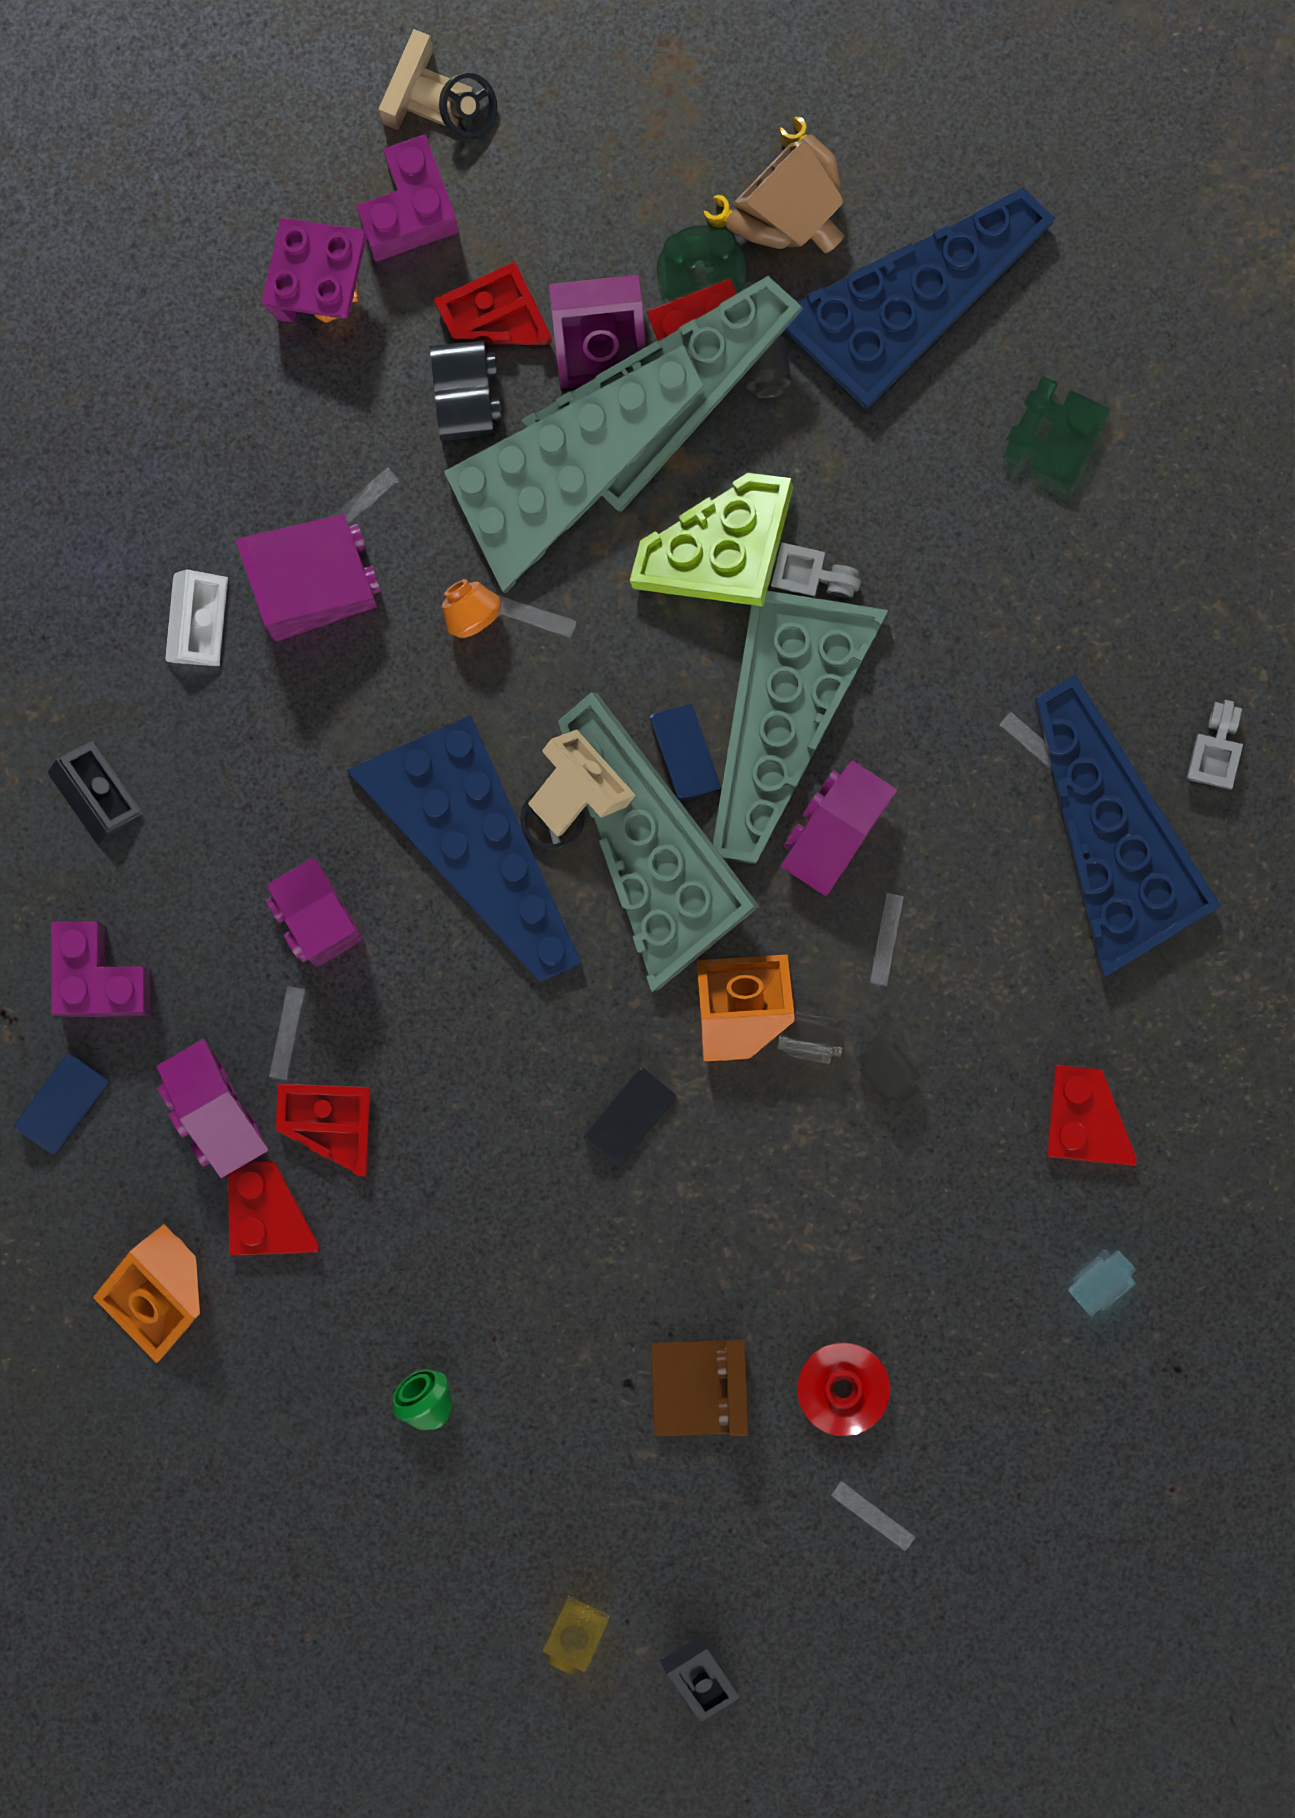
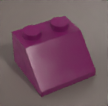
M639 275L549 284L560 390L580 388L595 379L600 373L646 347Z

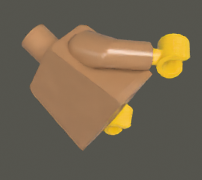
M794 117L793 127L799 133L791 135L784 128L780 127V142L785 147L784 151L733 202L738 209L732 211L727 199L722 195H716L713 197V200L720 207H724L723 212L715 216L711 215L708 211H704V214L711 226L716 228L727 226V229L753 243L782 249L787 246L801 247L811 238L826 254L834 249L844 238V234L829 219L844 202L839 193L841 181L835 155L814 135H806L804 119Z

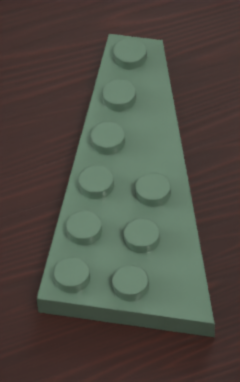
M767 276L722 302L714 310L679 327L678 331L643 348L600 373L587 384L573 392L564 394L556 399V402L537 413L534 412L521 421L529 427L684 345L706 388L668 428L665 427L645 448L646 450L635 462L632 461L616 477L617 480L602 494L611 505L622 512L803 310V307Z
M684 345L444 471L502 592L507 593L517 583L516 580L546 553L545 550L565 530H568L617 480L616 477L632 461L635 462L646 450L645 448L665 427L668 428L704 391L706 387Z
M767 591L763 607L751 605L713 846L724 860L756 865L881 627L888 610Z
M591 692L558 720L562 735L577 729L636 795L626 808L602 818L589 804H587L590 816L595 818L602 839L599 841L622 908H626L635 934L633 940L638 953L642 954L649 974L646 977L651 992L661 989L755 911L759 905L598 693Z

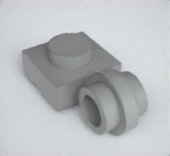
M781 542L771 590L816 598L819 583H824L827 585L826 593L842 599H852L854 592H858L860 589L861 580L858 579L859 571L849 566L833 565L831 571L823 570L826 552Z
M1224 700L1223 704L1214 702L1208 728L1216 730V735L1211 737L1197 734L1186 776L1187 780L1229 790L1233 788L1243 744L1225 740L1227 733L1235 735L1240 721L1242 708L1235 707L1234 701Z

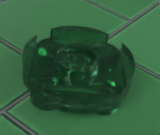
M700 225L680 230L677 234H673L666 239L657 261V282L661 294L667 301L671 302L731 278L736 294L742 291L746 278L745 257L730 232L711 226ZM698 261H705L706 266H712L714 272L707 274V281L698 282L697 275H689V268L695 267Z

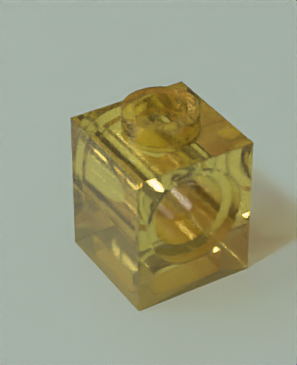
M567 1596L543 1649L544 1653L550 1655L548 1663L569 1674H573L576 1668L585 1672L608 1624L610 1615ZM569 1626L581 1627L588 1636L587 1644L578 1650L567 1648L561 1639L563 1630Z

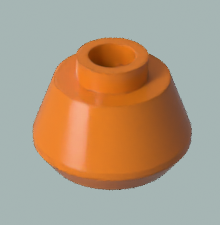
M467 579L458 581L444 593L446 599L442 603V610L446 628L450 635L459 638L472 636L490 625L500 614L501 599L499 596L477 581L471 583Z

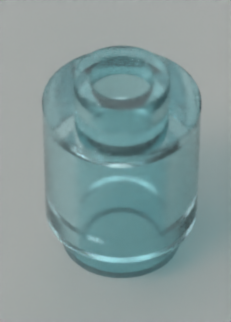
M1104 1249L1072 1278L1075 1282L1067 1290L1093 1317L1100 1309L1104 1313L1136 1284L1130 1276L1137 1270L1119 1250L1110 1255Z

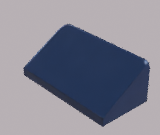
M689 704L649 715V720L677 799L684 803L722 790L693 705Z
M68 1053L13 1127L55 1155L110 1081L77 1056Z

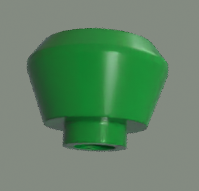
M421 1370L413 1373L400 1383L393 1395V1414L399 1420L419 1430H434L441 1427L448 1420L453 1407L448 1380L439 1371Z

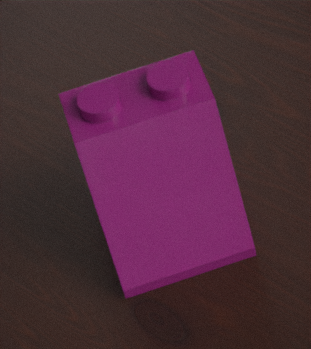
M345 514L258 533L235 540L264 625L275 642L377 607L373 594L381 592L376 574L373 566L363 567L359 552L366 550L360 528L358 524L349 526Z

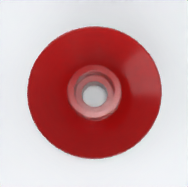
M834 1343L817 1350L805 1362L798 1378L797 1394L805 1416L813 1425L832 1435L852 1436L870 1429L880 1420L889 1403L890 1382L884 1365L871 1351L853 1343ZM839 1380H847L851 1384L852 1390L847 1397H838L834 1392V1386Z

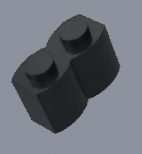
M484 341L430 346L440 440L448 441L494 436L493 424L502 423L499 396L490 397L489 380L497 379L495 352L486 353Z

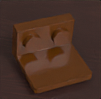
M744 1340L656 1342L652 1344L655 1435L729 1434V1436H748Z

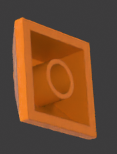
M788 954L697 960L704 1061L750 1059L794 1022Z
M165 1224L126 1255L93 1297L156 1363L165 1356L200 1314L196 1256Z

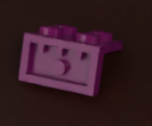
M280 218L261 304L277 320L294 323L296 312L342 319L348 318L367 234L362 229Z

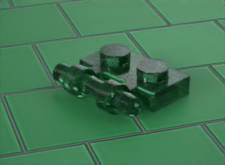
M1042 376L1036 389L1030 390L1024 401L1026 409L1018 425L1012 426L1006 437L1009 443L1002 457L1013 464H1019L1025 451L1036 456L1037 458L1029 473L1070 492L1111 409L1072 390L1069 391L1063 405L1051 399L1058 384L1054 380ZM1042 416L1054 421L1045 441L1033 434Z

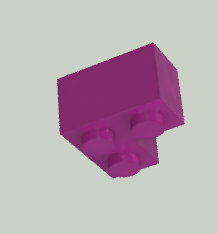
M426 134L384 148L386 163L396 191L355 205L362 228L367 234V241L375 262L459 233L456 216Z
M851 760L842 774L833 770L819 793H816L802 815L809 822L805 827L798 823L783 845L790 852L781 867L827 897L865 838L881 817L897 789L853 760Z
M314 857L266 885L272 896L265 901L279 924L285 921L290 931L285 933L284 937L295 956L300 958L302 962L309 960L316 967H319L364 940L320 864Z
M98 921L51 922V1014L61 1018L152 1016V971L144 966L106 967L105 925Z
M204 1038L156 1066L163 1081V1084L157 1088L164 1102L172 1111L169 1113V1117L182 1138L188 1134L193 1138L194 1141L190 1143V1146L203 1167L210 1163L219 1177L223 1178L269 1150L257 1123L237 1096L224 1066Z

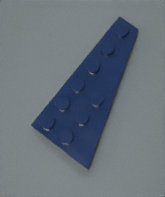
M1023 187L975 211L973 215L951 226L946 225L934 231L933 235L913 245L910 243L850 273L847 278L825 289L820 288L808 294L807 298L797 302L803 307V310L784 331L867 410L1054 223L1055 217Z
M1073 675L1035 699V705L1103 979L1221 905L1076 675Z
M471 715L346 770L540 983L582 964Z

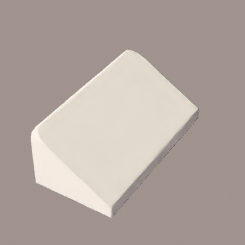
M187 569L174 574L165 657L167 662L220 666L228 577Z

